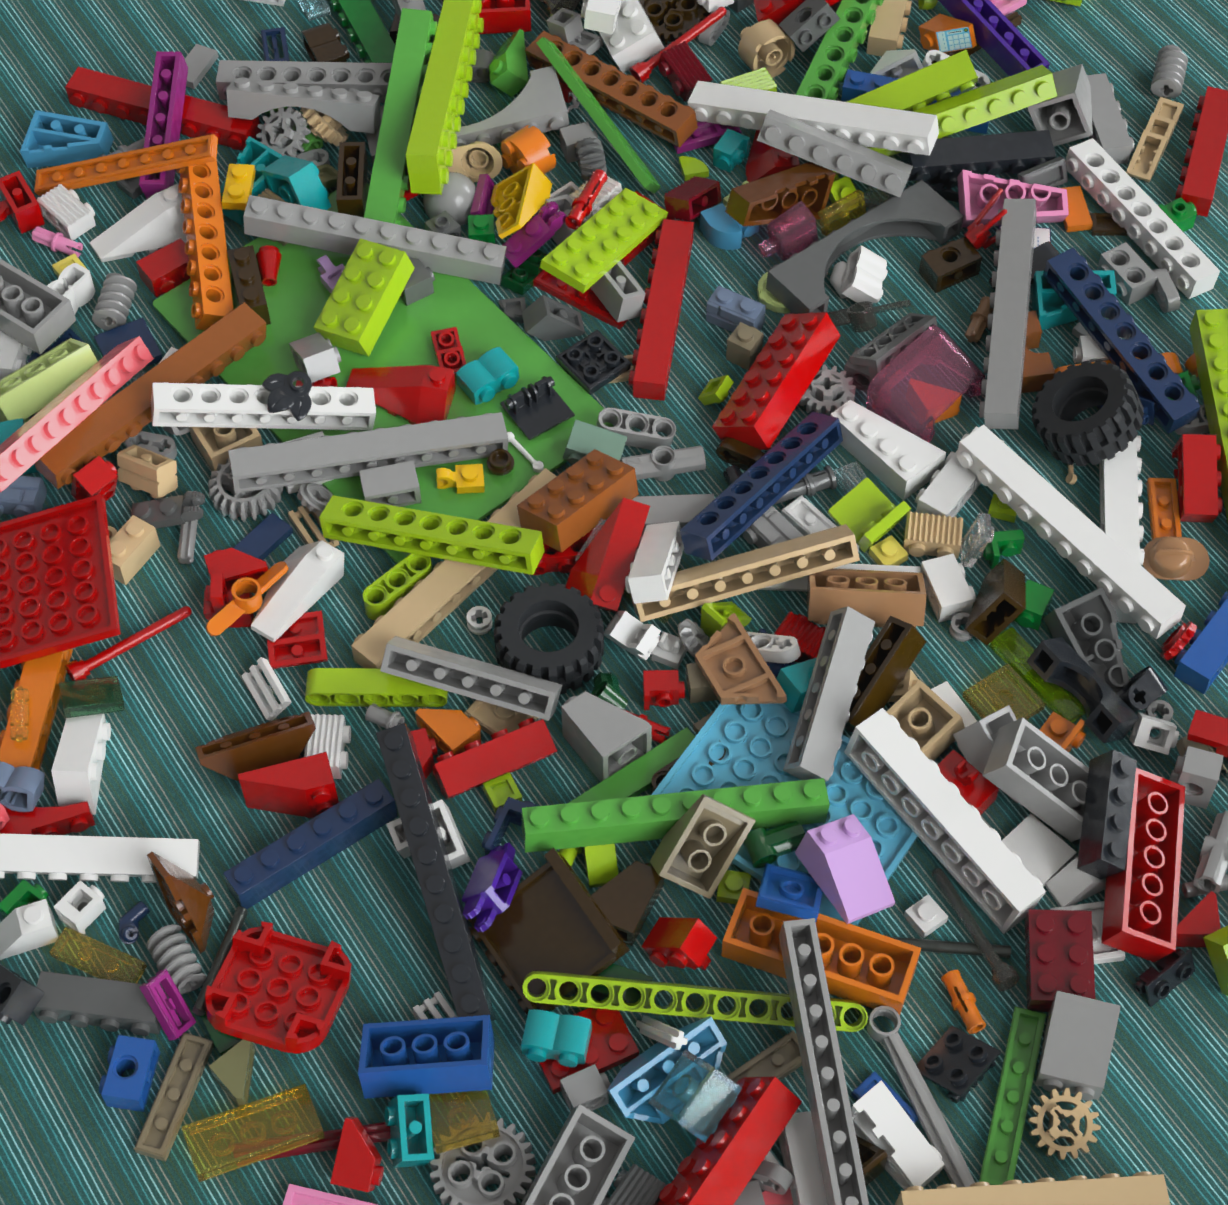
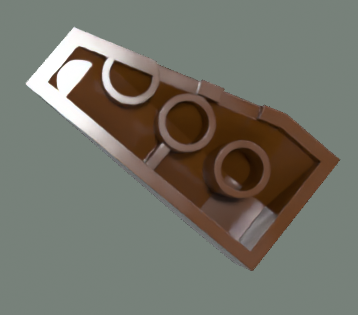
M150 852L147 854V858L166 908L201 954L206 950L215 910L211 902L214 895L205 882L200 885L190 873L154 852Z

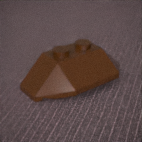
M308 711L300 715L279 718L222 736L208 742L206 745L197 746L195 749L200 765L239 781L238 774L298 759L316 727Z

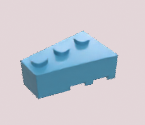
M35 110L20 153L27 168L63 165L98 158L102 154L108 155L114 139L107 122Z

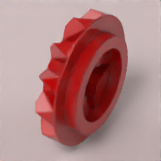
M1189 621L1187 624H1180L1162 644L1160 656L1165 660H1170L1176 656L1194 636L1197 626L1192 621Z

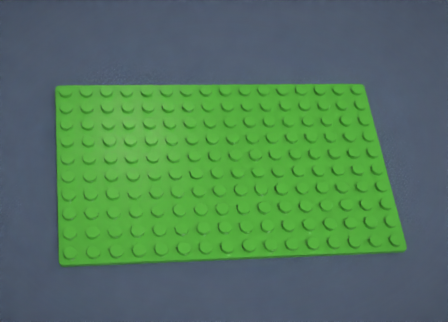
M367 183V189H366V203H367L368 192H369V187H370V185H369L368 183ZM337 190L329 194L328 199L332 207L327 209L328 211L338 212L336 202ZM402 215L400 216L403 226L413 227ZM258 237L243 246L253 245L256 256L260 247L272 245L279 249L282 259L277 276V284L274 286L263 285L271 321L270 325H266V338L261 345L248 350L239 361H233L225 367L224 371L218 375L225 384L262 385L270 375L276 373L288 375L291 372L300 371L296 367L289 343L317 333L314 325L331 295L321 282V273L318 270L320 265L317 259L327 255L335 267L340 264L346 266L351 255L287 243L283 246L278 241L273 242L262 237ZM228 257L233 308L236 309L239 306V301ZM433 272L435 281H433V294L408 306L399 297L369 357L337 347L341 356V362L338 363L341 372L330 377L336 378L338 387H346L351 370L354 368L415 365L438 366L431 339L432 331L457 327L466 364L478 360L483 354L493 348L501 347L518 366L520 379L512 388L497 392L489 402L475 405L457 385L455 374L456 391L447 420L502 412L506 431L512 432L517 442L536 461L543 462L544 469L546 468L550 472L568 462V460L562 458L575 419L596 426L599 413L604 409L467 278ZM191 278L153 301L154 309L186 343L205 331L196 329L195 318L191 316L193 297L189 296ZM551 376L555 382L553 389L573 411L575 416L529 440L500 403L506 400L509 394L513 395L521 391L523 387L527 389L530 383L534 385L541 380V377ZM375 405L376 417L373 430L410 424L408 419L399 415L393 416L388 413L387 409ZM609 422L603 423L604 425H606V426H608V427H613V426H614V425H612V424L609 423ZM268 428L281 443L323 431L324 436L370 431ZM508 442V452L514 458V468L510 473L506 475L491 473L487 468L488 457L416 467L422 503L402 507L481 521L509 502V499L515 492H520L534 475L540 473L535 472L533 465L511 442ZM483 464L485 486L483 493L457 494L456 487L447 489L437 488L436 469L448 468L455 472V465ZM360 476L333 479L321 484L334 496L364 501ZM382 548L396 564L411 554Z

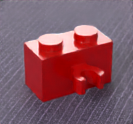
M16 171L1 177L0 196L2 202L0 201V222L5 220L8 215H11L21 234L45 225L39 203L21 172Z
M954 749L938 764L940 773L949 782L957 786L960 795L969 805H973L980 815L996 800L999 788L986 779L981 772Z
M659 917L641 947L650 955L649 959L659 967H689L692 970L700 967L705 971L711 962L707 954L717 937L699 918Z

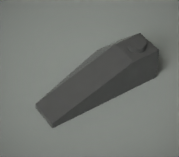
M1103 587L1053 610L1043 618L1053 638L1062 637L1115 693L1129 682L1127 668L1123 664L1121 649H1123L1122 641L1118 637L1116 627L1118 622L1117 614Z

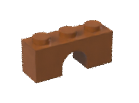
M1036 311L1028 312L1021 393L1042 391L1043 384L1047 380L1051 381L1055 374L1049 352L1034 353L1028 350L1039 348L1042 329Z

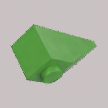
M521 29L503 42L489 65L490 83L511 97L523 89L529 81L524 31Z

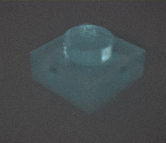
M298 0L299 8L309 22L331 14L330 6L326 0Z

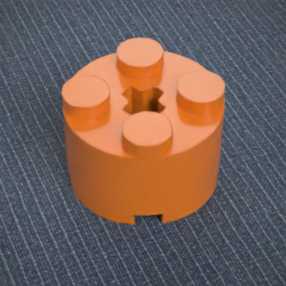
M526 125L501 142L502 165L504 168L510 169L513 174L532 163L543 174L551 171L556 166L555 154L550 156L547 149L551 146L549 141L535 126L528 128L529 125Z

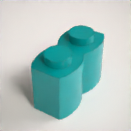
M501 347L489 350L478 360L467 363L456 372L457 385L475 405L489 402L497 392L512 388L520 379L518 366Z
M529 1010L521 1043L522 1054L527 1055L528 1059L535 1062L555 1059L558 1060L559 1064L566 1067H576L577 1064H585L592 1033V1022L588 1018L576 1015H559L544 1010Z

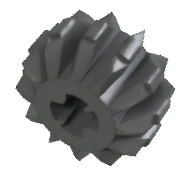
M590 137L577 141L575 150L581 177L585 181L589 180L592 172L596 169L603 170L607 174L601 141L598 138Z

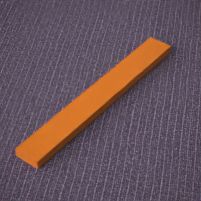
M211 134L36 170L34 192L38 196H42V194L45 195L46 192H49L50 189L57 187L58 184H62L67 190L78 189L216 161L218 138Z

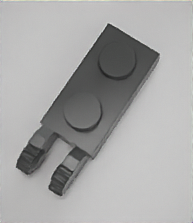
M193 491L186 492L185 495L133 503L131 516L134 515L154 526L155 529L185 524V522L203 518L204 511L197 505H203L205 494Z

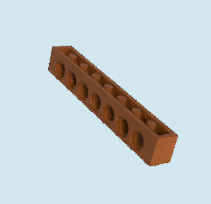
M543 31L525 49L530 67L537 70L553 66L536 44L542 37L550 40L557 46L600 105L679 148L698 128L696 113L690 106H684L675 101L671 96L663 95L652 86L637 81L632 75H626L617 70L613 65H607L596 56L581 51L576 45H570L562 41L557 35H551ZM556 70V74H557V77H558L559 82L565 83V81L563 80V78L560 76V74H559V73L557 72V70Z

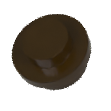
M494 450L487 459V468L495 475H506L514 468V458L507 450Z

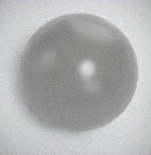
M449 172L448 184H444L442 195L423 194V206L427 216L431 219L446 211L460 226L468 223V215H471L470 211L476 186L467 176L457 172Z

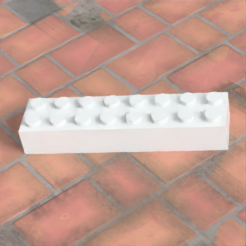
M882 708L856 726L844 752L1003 934L1026 917L1028 909H1034L1046 892L1040 879L1023 866L1020 857L1006 847L1001 841L998 832L982 820L979 811L965 801L960 795L957 786L949 782L940 773L938 765L924 755L916 740L907 736L893 715L888 714Z

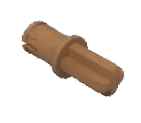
M982 297L976 312H973L970 316L971 322L965 333V337L970 343H977L985 328L988 327V314H992L994 308H990V297Z

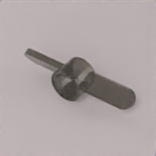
M903 300L873 307L872 302L864 301L846 309L828 312V315L835 327L851 324L854 332H865L878 325L876 314L911 306L910 300Z

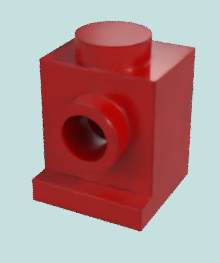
M678 670L643 671L644 710H650V705L660 707L679 705V699L685 698L684 681H679Z

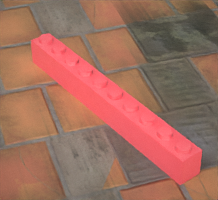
M140 336L113 348L0 444V492L6 489L154 359Z

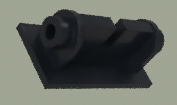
M1178 948L1156 962V967L1161 972L1150 967L1135 978L1136 982L1133 984V987L1139 994L1144 992L1147 994L1148 1006L1152 1007L1160 999L1166 998L1170 991L1181 982L1188 980L1195 972L1192 950L1189 949L1187 952H1184Z

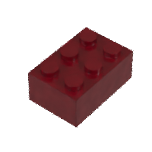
M1028 909L1025 919L1027 1009L1049 1012L1056 991L1095 999L1092 911Z

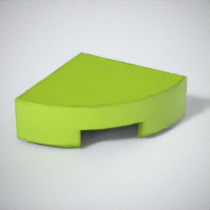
M689 156L679 157V165L684 181L690 180L694 176L709 177V169L701 160Z

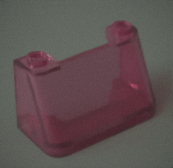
M932 325L872 379L867 391L866 409L930 442L935 434V420L957 401L961 395L965 394L970 398L975 395L979 396L982 393V379H985V375L944 330L936 325Z

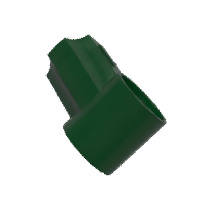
M600 672L593 678L594 687L591 692L592 695L623 710L626 708L628 700L620 694L618 678L612 672Z
M797 821L768 831L765 828H758L748 833L743 846L753 867L756 869L763 868L766 863L772 864L779 856L796 851L805 836V831Z

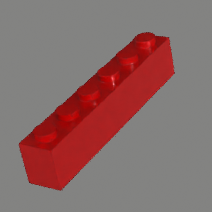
M1207 86L1205 96L1200 95L1196 110L1201 111V113L1195 114L1192 127L1197 129L1196 131L1191 130L1188 145L1192 146V149L1187 148L1183 162L1188 164V167H1182L1179 179L1184 184H1178L1175 199L1181 197L1186 203L1192 202L1196 207L1197 215L1208 217L1228 135V90Z

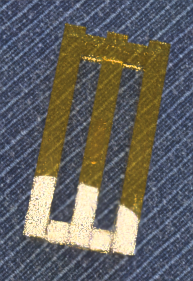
M856 190L819 211L818 216L822 218L819 222L823 226L821 233L828 236L833 230H838L847 225L852 219H857L866 213L864 193Z

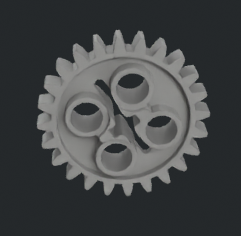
M490 1116L486 1117L484 1124H480L478 1118L474 1117L472 1126H468L462 1120V1130L459 1132L450 1127L451 1138L440 1137L443 1148L433 1149L434 1156L437 1159L430 1162L431 1169L434 1170L430 1173V1178L432 1182L436 1183L433 1185L435 1194H441L440 1201L442 1205L449 1202L450 1205H517L516 1198L524 1199L526 1192L523 1188L529 1189L532 1184V1180L529 1177L536 1176L535 1167L531 1166L536 1163L535 1155L530 1153L532 1152V1145L530 1142H525L524 1132L515 1135L516 1128L513 1123L505 1129L503 1118H500L496 1125H493ZM473 1145L481 1146L477 1152L467 1151ZM502 1155L511 1156V1159L507 1162L497 1161ZM460 1174L469 1175L465 1181L457 1182L454 1180ZM490 1184L499 1185L496 1191L487 1192L484 1190Z

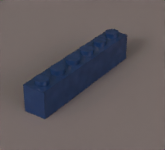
M378 778L223 872L228 890L240 907L246 909L252 907L397 818L395 799Z

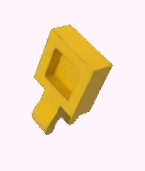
M483 464L455 465V472L448 468L436 469L438 489L456 487L457 494L483 493L485 491Z

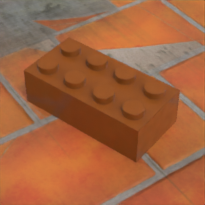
M594 449L517 505L521 528L542 531L543 543L559 552H563L607 519L623 497L632 500L639 495L635 468Z

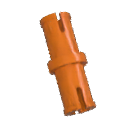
M959 970L947 972L941 977V980L952 998L951 1005L954 1011L959 1012L969 1034L980 1032L986 1027V1023L975 1004L976 998L974 994L968 991Z

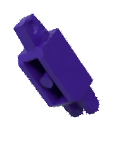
M509 842L503 846L495 847L488 855L478 859L461 899L465 904L463 915L467 919H472L476 916L474 928L478 932H484L489 929L491 924H493L495 916L503 913L510 906L523 874L513 862L516 850Z

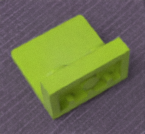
M865 478L828 510V514L839 526L846 524L855 535L856 543L860 546L859 548L865 553L902 521L911 510V507L905 501H902L896 507L869 478Z

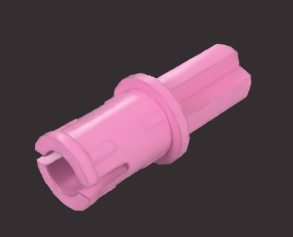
M36 227L32 231V240L50 247L53 252L59 251L69 256L75 253L77 257L81 255V253L72 250V247L82 251L83 244L64 237L61 232L54 233L42 227Z

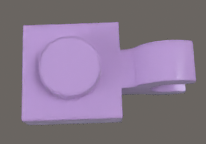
M324 255L317 259L320 265L318 270L321 273L322 284L332 293L345 266L340 264L335 267L328 256Z

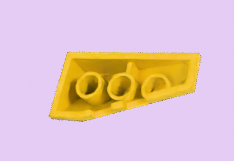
M534 163L494 185L491 204L495 208L493 214L497 218L495 223L498 236L501 239L521 229L545 204V200L550 198L552 183Z

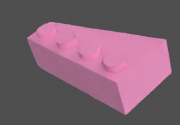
M962 170L957 177L960 213L964 215L962 227H968L974 222L999 188H1002L1003 192L978 225L981 223L985 225L996 216L998 210L1003 209L1004 199H1036V223L1063 222L1069 215L1066 189L1035 183L1027 184L1020 182V180L1001 179L993 175L975 174L967 170Z

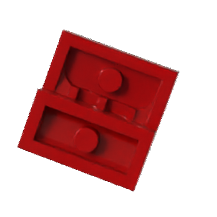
M322 610L304 613L275 642L267 639L269 664L272 669L328 661Z

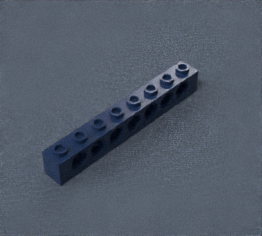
M1073 247L1047 260L1043 272L1044 278L1111 363L1128 374L1138 396L1154 402V417L1167 434L1195 420L1201 407L1196 396L1187 390L1180 376L1171 370L1164 356L1155 350L1148 336L1139 330L1132 316L1123 310L1116 296L1107 290L1100 276L1095 274L1088 266L1086 259L1079 255Z
M816 412L810 413L680 530L685 553L713 561L843 441L839 418Z

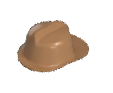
M1174 536L1159 537L1147 543L1144 548L1143 567L1157 579L1196 580L1203 576L1209 567L1208 551L1203 544L1195 539Z

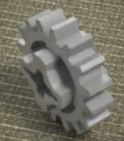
M281 107L278 109V112L273 109L270 110L271 116L269 118L267 116L262 117L265 121L264 125L258 124V128L262 130V133H258L256 137L261 140L262 144L279 154L297 158L296 152L298 150L300 152L305 151L302 147L303 143H309V140L305 138V135L311 133L306 128L308 125L307 120L303 118L302 113L292 107H288L287 110Z
M823 365L822 370L818 371L799 401L800 406L806 405L807 413L814 410L816 413H824L830 416L832 412L849 400L854 402L856 386L853 385V378H846L847 371L845 370L840 373L837 372V366L828 370L827 366Z

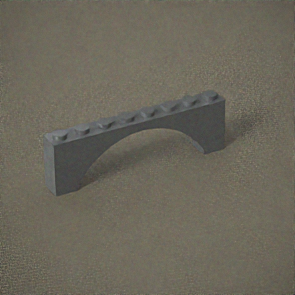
M921 180L914 185L908 186L902 192L901 197H889L884 203L869 209L859 218L852 219L847 225L838 230H833L820 241L813 242L808 248L793 254L781 264L774 265L768 271L766 289L793 314L827 312L829 296L825 294L824 279L832 264L847 250L869 240L894 236L925 238L937 241L942 245L960 234L964 215Z

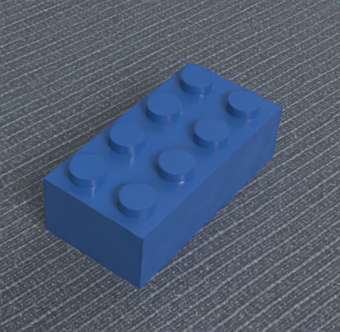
M490 1015L363 1024L358 1075L364 1099L411 1094L492 1090L495 1039Z

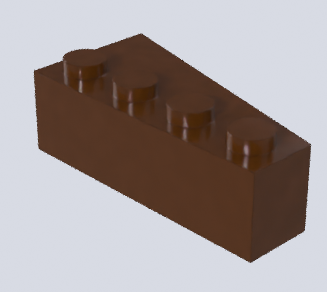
M807 162L731 189L725 212L743 227L822 219L836 173L815 163Z

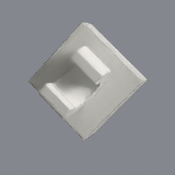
M663 631L658 644L651 653V660L678 670L687 650L679 637Z

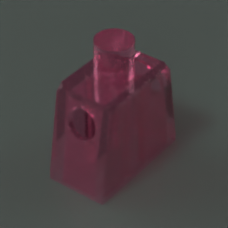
M800 201L768 224L769 239L758 244V248L764 258L776 253L783 262L786 261L793 254L808 248L813 242H818L815 217L805 204Z

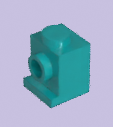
M727 129L713 149V166L731 173L736 164L740 165L743 158L749 156L750 137Z

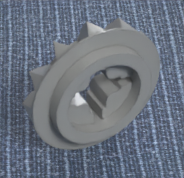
M303 483L298 489L297 497L301 500L302 506H306L309 512L313 511L320 517L333 494L319 484Z
M686 619L678 624V634L681 643L695 657V654L701 647L709 643L708 636L692 620Z

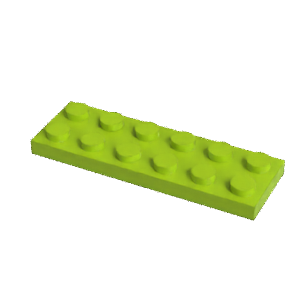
M625 188L541 260L540 268L584 293L663 223V219L667 218L668 212L639 196L634 191Z

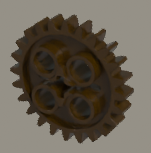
M639 0L661 42L665 41V45L678 39L711 14L703 5H699L697 0Z

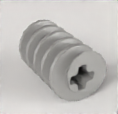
M1173 44L1166 45L1158 52L1150 88L1151 92L1158 97L1171 99L1178 97L1182 93L1188 57L1178 46Z
M109 273L106 275L100 296L98 297V303L95 306V312L92 315L94 324L99 328L108 331L126 324V317L129 315V309L132 306V300L137 291V284L132 279L119 273Z
M171 924L157 930L149 938L147 948L152 953L153 961L157 963L158 971L167 969L182 995L200 988L207 977L205 974L200 973L202 967L200 964L195 963L197 957L195 954L190 953L192 948L190 944L185 943L187 938L185 934L180 933L182 930L181 926Z

